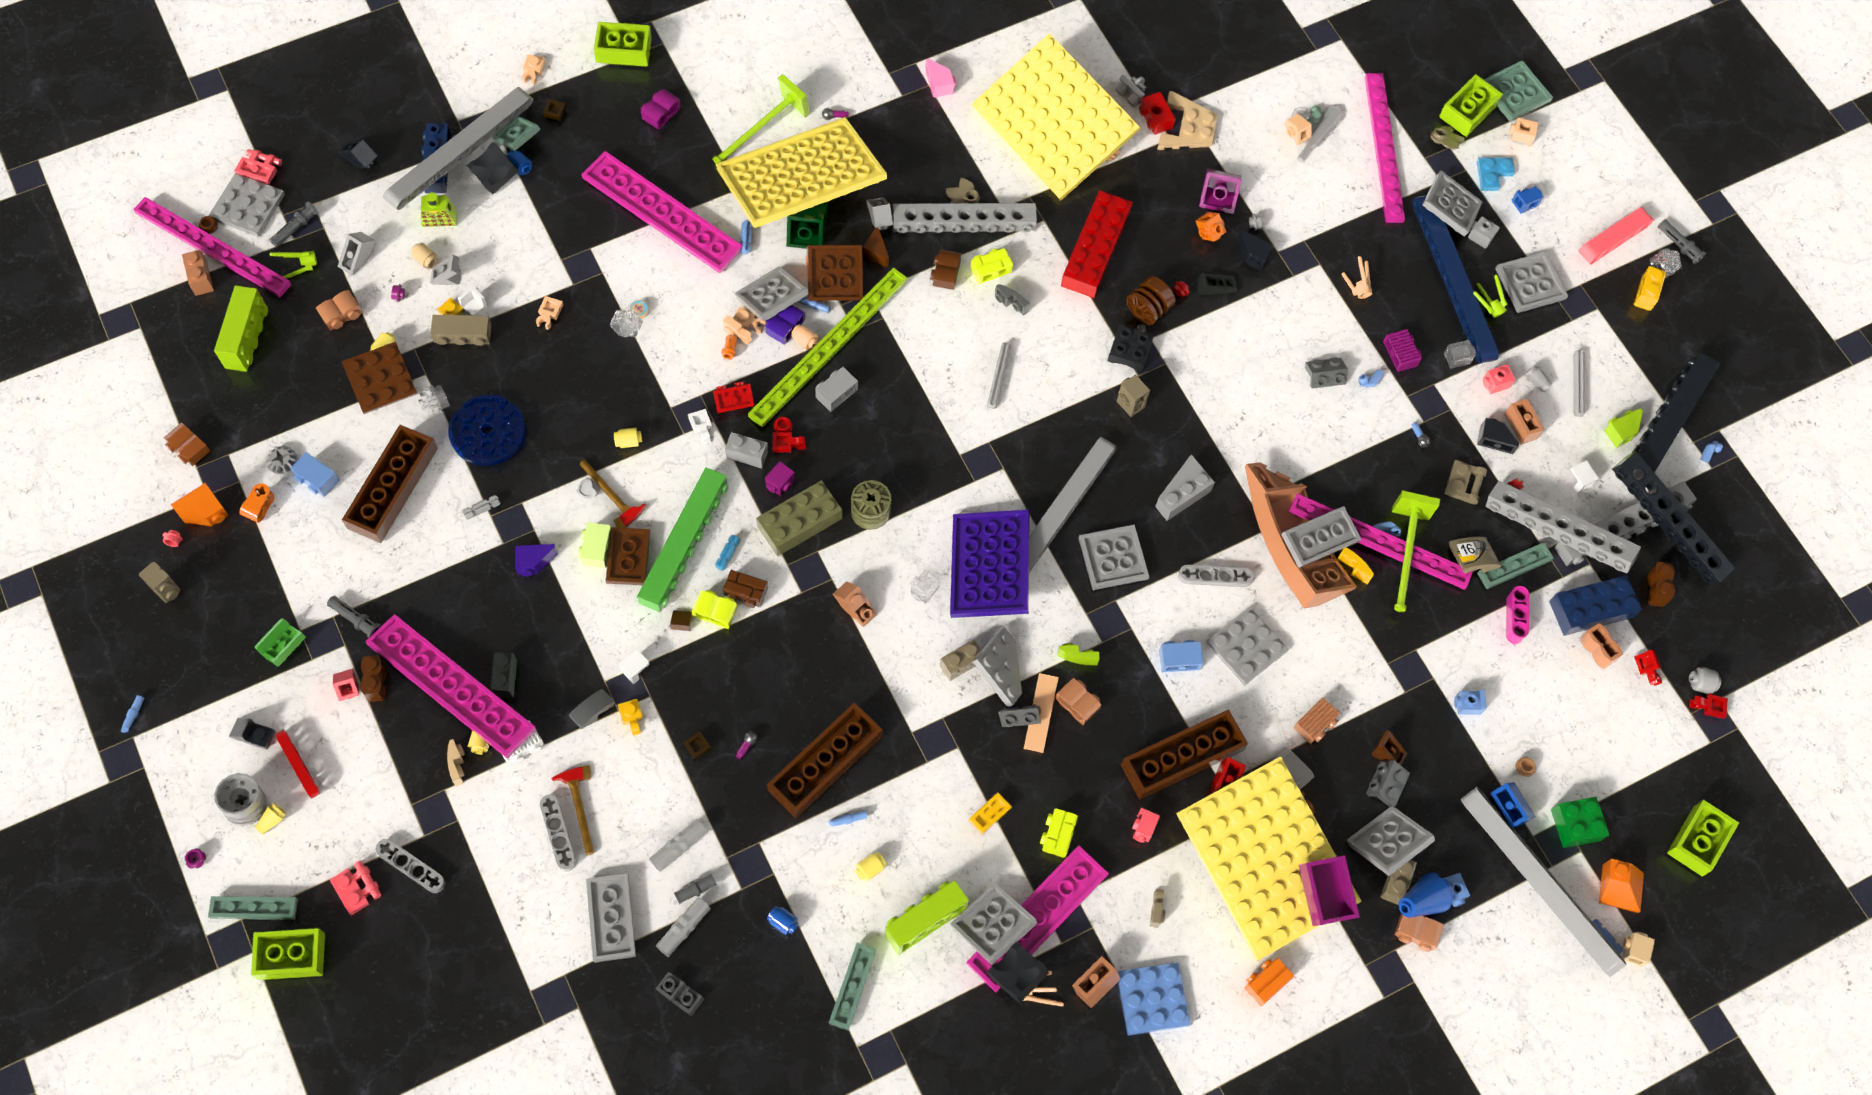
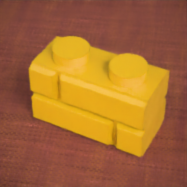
M1652 266L1648 267L1641 278L1634 302L1635 306L1648 311L1652 310L1658 302L1666 275L1665 271Z

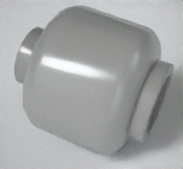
M1698 667L1690 673L1689 682H1691L1693 690L1712 694L1720 688L1721 678L1715 670Z

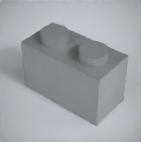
M842 367L832 372L830 378L825 382L822 381L817 385L815 389L816 398L832 412L858 390V381Z
M731 432L725 447L726 458L763 468L768 454L767 442Z

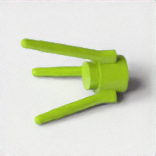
M315 251L270 253V256L300 257L301 265H305L304 268L283 276L286 279L305 271L313 270V266L317 265Z
M1495 275L1494 278L1501 301L1496 299L1492 302L1480 283L1476 285L1487 302L1476 291L1473 292L1494 318L1506 312L1505 306L1508 305L1504 298L1498 275Z

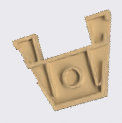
M1170 91L1167 101L1169 108L1184 111L1179 136L1161 133L1157 150H1164V148L1169 147L1179 149V147L1189 146V148L1211 147L1218 114Z

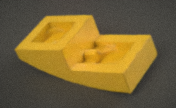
M1344 548L1337 560L1354 569L1351 576L1368 584L1374 575L1369 566L1350 549Z

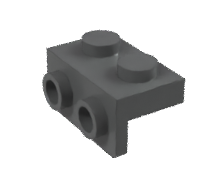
M1333 357L1305 363V369L1311 377L1310 386L1312 389L1345 385L1347 383L1348 368L1341 358Z
M1395 760L1381 761L1377 766L1366 794L1378 797L1389 807H1395L1410 773Z

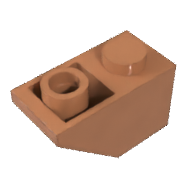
M846 581L833 593L841 607L862 627L877 615L857 585Z

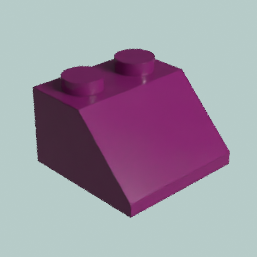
M1207 169L1199 207L1234 214L1242 176Z

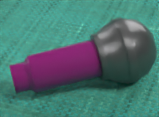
M825 108L822 111V117L825 120L849 116V112L833 111L830 108Z
M748 731L745 734L744 742L736 755L738 759L741 760L750 746L758 741L757 733Z

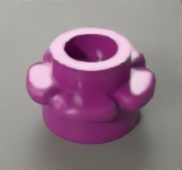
M401 284L399 286L393 285L391 299L400 302V299L405 297V288H402Z
M200 849L189 850L185 855L186 866L190 869L202 867L206 860L205 853L201 852Z

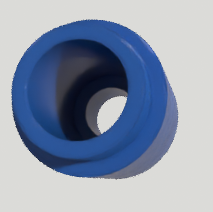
M511 150L507 154L509 160L519 170V175H525L531 171L532 162L523 153Z
M775 906L767 917L770 925L786 936L789 933L793 934L799 926L797 923L798 918L783 907Z

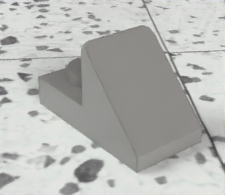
M451 255L432 267L430 283L433 285H459L461 269H459L458 265L459 257Z

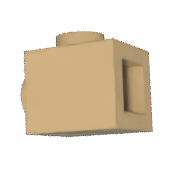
M1635 932L1625 937L1622 944L1624 949L1623 959L1641 967L1649 964L1655 940L1642 932Z

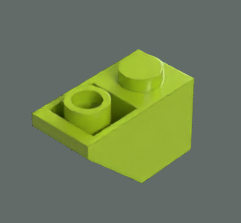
M1641 408L1635 411L1629 410L1623 417H1614L1608 422L1609 425L1604 431L1616 448L1631 442L1638 434L1643 412Z

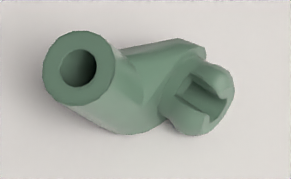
M1313 105L1310 109L1312 115L1307 121L1311 123V127L1320 119L1323 109L1318 107V105Z

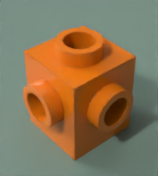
M1207 212L1196 220L1199 235L1204 240L1217 241L1221 238V235L1226 233L1224 221L1219 213Z

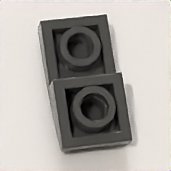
M996 285L995 298L999 303H1002L1005 307L1012 304L1015 311L1020 312L1023 316L1029 312L1030 302L1021 294L1004 285Z
M600 689L580 703L569 714V717L583 729L597 721L598 715L613 707L615 701L603 689Z
M670 972L665 975L656 987L658 992L690 1016L694 1014L704 1000L700 994Z

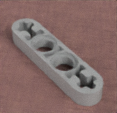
M1184 565L1178 573V578L1184 584L1248 587L1252 583L1254 575L1248 568ZM1185 571H1188L1190 574L1189 578H1186ZM1204 571L1209 572L1211 579L1206 580L1202 578L1201 573ZM1223 572L1228 573L1230 580H1223L1220 574ZM1242 574H1245L1246 581H1243Z
M545 795L540 800V808L555 860L559 869L568 872L574 869L576 858L557 798L554 795ZM549 800L555 803L552 805L554 814H550L548 807H544ZM557 818L561 821V824L558 828L553 829L549 826L550 821ZM563 837L566 839L565 846L561 848L556 847L555 841ZM562 852L566 853L568 859H572L569 861L568 866H565L564 863L561 864L564 861Z
M383 839L377 843L376 853L432 893H439L444 889V878L389 839ZM389 846V849L395 853L393 857L388 852L383 853L382 847ZM402 855L407 856L408 861L405 865H397L398 857ZM418 866L423 867V875L415 877L413 875L414 869ZM429 876L435 881L438 879L439 886L434 885L432 887V884L426 878Z

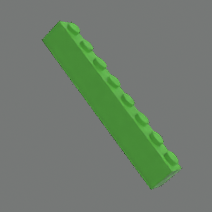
M705 467L637 595L639 604L658 612L667 606L671 590L674 591L676 589L679 575L685 572L686 562L695 552L694 546L697 541H701L705 525L708 526L710 524L713 510H717L722 493L725 494L729 484L727 483L726 475Z

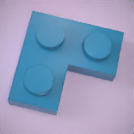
M1478 158L1477 160L1481 191H1498L1500 188L1498 176H1513L1515 173L1513 158Z

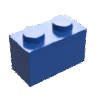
M1515 782L1506 783L1490 793L1511 828L1520 827L1536 817Z

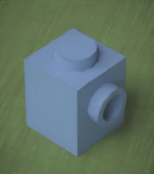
M1458 873L1443 878L1449 882L1453 889L1454 901L1451 902V905L1453 904L1454 907L1465 904L1464 900L1470 894L1461 874Z

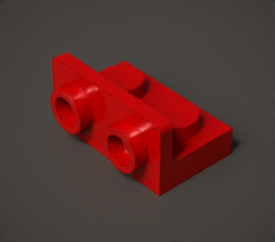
M745 381L734 383L735 387L727 388V385L716 387L713 395L717 413L754 406L750 384L746 385Z

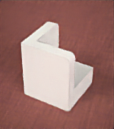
M472 286L458 297L460 306L463 307L468 315L479 316L488 308L484 296Z
M1587 460L1571 468L1572 473L1578 480L1577 484L1573 487L1577 494L1592 487L1599 479Z
M637 649L619 663L621 672L633 684L639 680L638 674L649 665V661Z

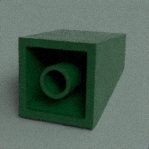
M828 202L787 216L786 247L807 249L808 245H823Z

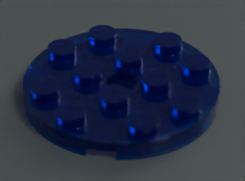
M482 395L466 401L457 412H454L448 427L449 440L457 455L463 460L479 466L496 465L511 458L522 446L526 434L524 418L518 407L510 403L508 399L496 395ZM485 427L492 428V431L488 433V435L482 433V430Z

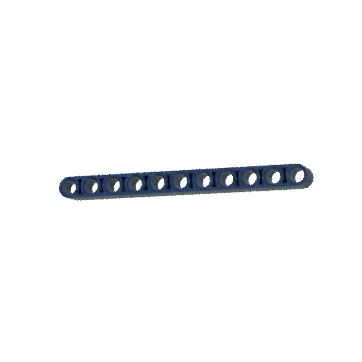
M1427 195L1415 197L1413 199L1414 211L1477 363L1482 364L1498 360V348L1478 300L1473 294V288L1446 223L1423 206Z

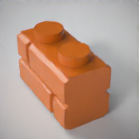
M1276 958L1274 961L1268 959L1261 966L1262 972L1258 975L1254 972L1246 979L1248 984L1244 987L1245 990L1261 1007L1294 978L1293 973L1285 967L1279 958Z

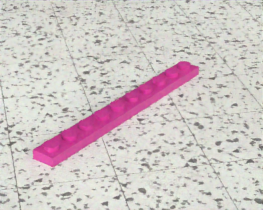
M1366 73L1365 84L1386 223H1403L1405 216L1383 73Z
M144 197L133 209L135 214L195 249H200L202 253L279 298L291 286L290 281L147 197Z
M1300 494L1295 495L1289 509L1290 513L1308 521L1334 511V509ZM1350 517L1362 539L1358 543L1403 562L1406 541ZM1415 545L1413 547L1412 567L1464 590L1467 588L1472 572L1464 574L1460 565Z

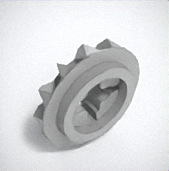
M285 445L281 447L275 446V449L269 450L268 456L265 457L266 466L271 472L276 474H284L291 471L290 468L297 462L295 451ZM279 455H282V457H284L283 465L278 460Z

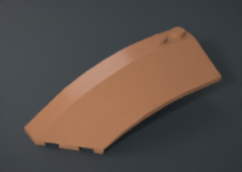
M1261 462L1246 464L1245 470L1253 510L1260 531L1274 563L1304 609L1322 605L1354 590L1357 586L1339 563L1334 553L1298 568L1281 535L1284 531L1308 522V520L1289 512L1296 494L1308 498L1305 490L1307 486L1291 482L1290 477L1278 471L1273 473L1266 469L1267 465Z

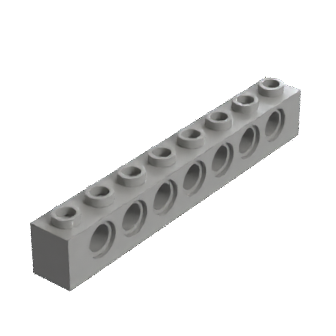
M1036 203L893 204V232L900 233L1035 231L1037 223Z
M1498 481L1488 496L1486 507L1492 511L1515 520L1547 537H1551L1563 545L1570 546L1580 553L1587 554L1599 562L1606 563L1616 570L1628 573L1638 557L1641 546L1506 483Z
M1684 481L1668 488L1686 511L1693 507L1692 504L1697 499ZM1640 502L1593 524L1608 532L1610 530L1613 534L1626 540L1630 539L1634 533L1636 535L1643 533L1649 526L1652 528L1658 526L1647 510L1641 507ZM1558 542L1554 547L1566 566L1573 563L1577 565L1583 562L1585 557L1589 556L1580 553L1570 546L1563 545L1561 542Z

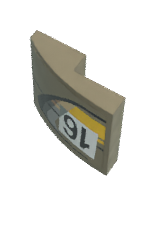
M1467 537L1449 541V547L1464 574L1481 569L1482 573L1501 567L1486 537Z

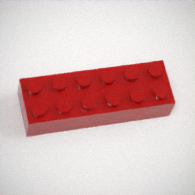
M1099 190L1063 273L1061 287L1095 298L1130 215L1133 202Z

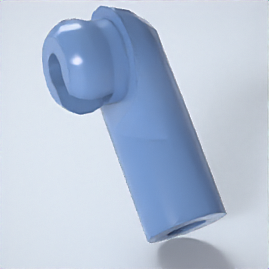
M1376 370L1372 377L1362 374L1359 376V384L1362 387H1375L1384 376V373L1381 370Z
M1713 440L1705 447L1700 460L1709 463L1713 452H1720L1723 445Z
M1390 521L1372 525V527L1392 536L1398 537L1401 535V529Z

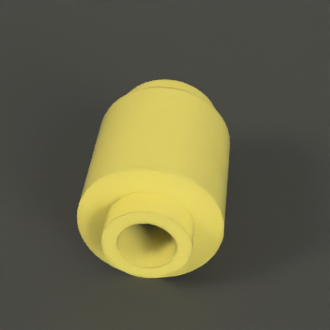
M382 332L371 345V350L393 343L396 338L389 332Z
M637 428L619 429L618 432H614L615 446L620 448L639 446V442H642L641 431H637Z
M472 731L468 744L471 752L482 755L483 752H488L490 744Z
M879 852L871 853L856 864L857 869L855 872L861 880L869 881L882 872L887 864Z

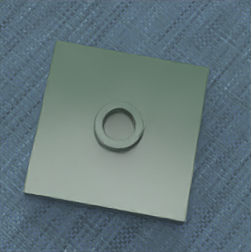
M517 116L492 138L496 143L516 151L540 131V128L537 124Z

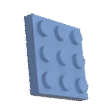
M1179 963L1117 971L1121 978L1118 981L1128 1036L1189 1027L1191 1025Z

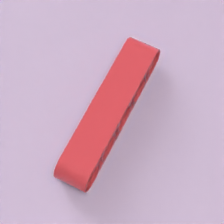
M1640 207L1588 241L1578 252L1590 264H1593L1646 229L1654 219Z

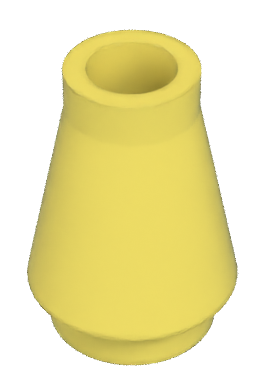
M273 803L267 807L255 828L260 833L265 834L284 820L286 812Z

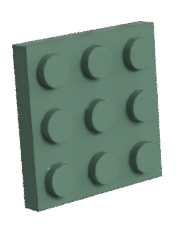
M1523 61L1484 79V81L1503 94L1497 107L1510 122L1551 102L1553 98Z

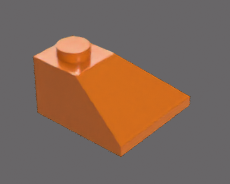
M206 483L171 504L184 523L213 526L221 523L229 516Z
M1610 859L1602 867L1599 903L1640 913L1644 873L1631 863Z

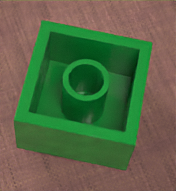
M1597 796L1559 803L1551 809L1563 848L1599 842L1609 836Z

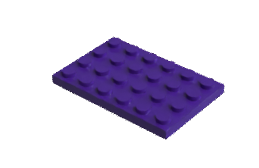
M1029 509L953 514L951 618L1029 614Z

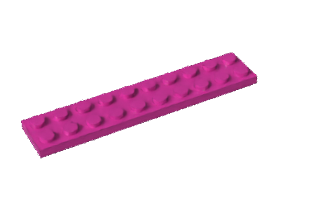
M606 151L582 173L584 180L718 273H721L742 249L740 243Z
M395 614L365 641L370 648L507 759L536 731L534 725Z

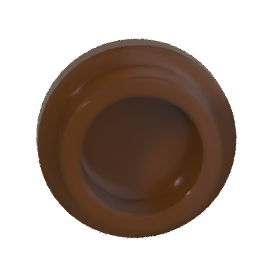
M205 216L201 218L199 228L211 234L217 230L218 222L210 216Z

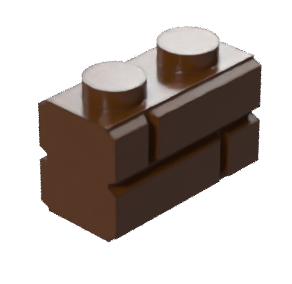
M730 570L723 587V594L734 599L735 602L737 600L744 602L750 608H755V606L761 607L768 590V581Z

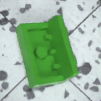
M281 618L255 645V649L264 658L279 667L306 636L292 627L285 619Z

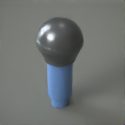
M1416 422L1412 423V429L1417 436L1418 445L1422 448L1428 447L1431 443L1430 438L1423 433Z

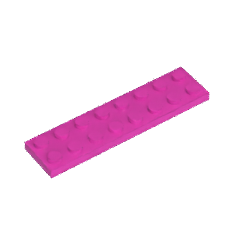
M1079 845L1021 905L1037 921V924L1017 942L1031 955L1036 952L1109 874ZM976 951L966 964L997 993L1001 987L990 978L987 972L993 965ZM1007 952L993 965L997 964L1007 954Z

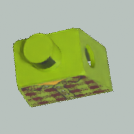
M430 192L426 196L421 197L422 227L456 226L457 209L447 195H437L434 192Z

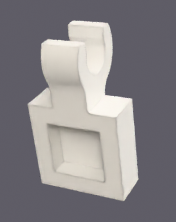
M706 409L688 414L693 432H700L703 444L710 443V435L707 429L712 428Z

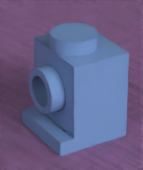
M1485 690L1460 691L1454 697V707L1457 708L1458 715H1481L1487 709Z

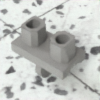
M1122 75L1119 78L1120 83L1115 88L1116 92L1123 97L1129 91L1131 95L1127 98V102L1132 107H1135L1145 96L1142 92L1146 89L1143 85L1145 79L1143 77L1137 79L1133 76L1130 81Z

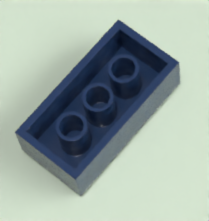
M1627 575L1559 592L1549 601L1563 636L1588 630L1598 623L1604 626L1631 619L1642 610Z

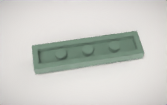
M1541 543L1500 561V568L1484 573L1479 570L1477 574L1486 589H1489L1551 562L1554 558L1545 543Z
M211 896L208 917L210 919L295 920L298 899L296 897Z
M856 943L829 1020L830 1025L849 1031L876 953L875 948Z

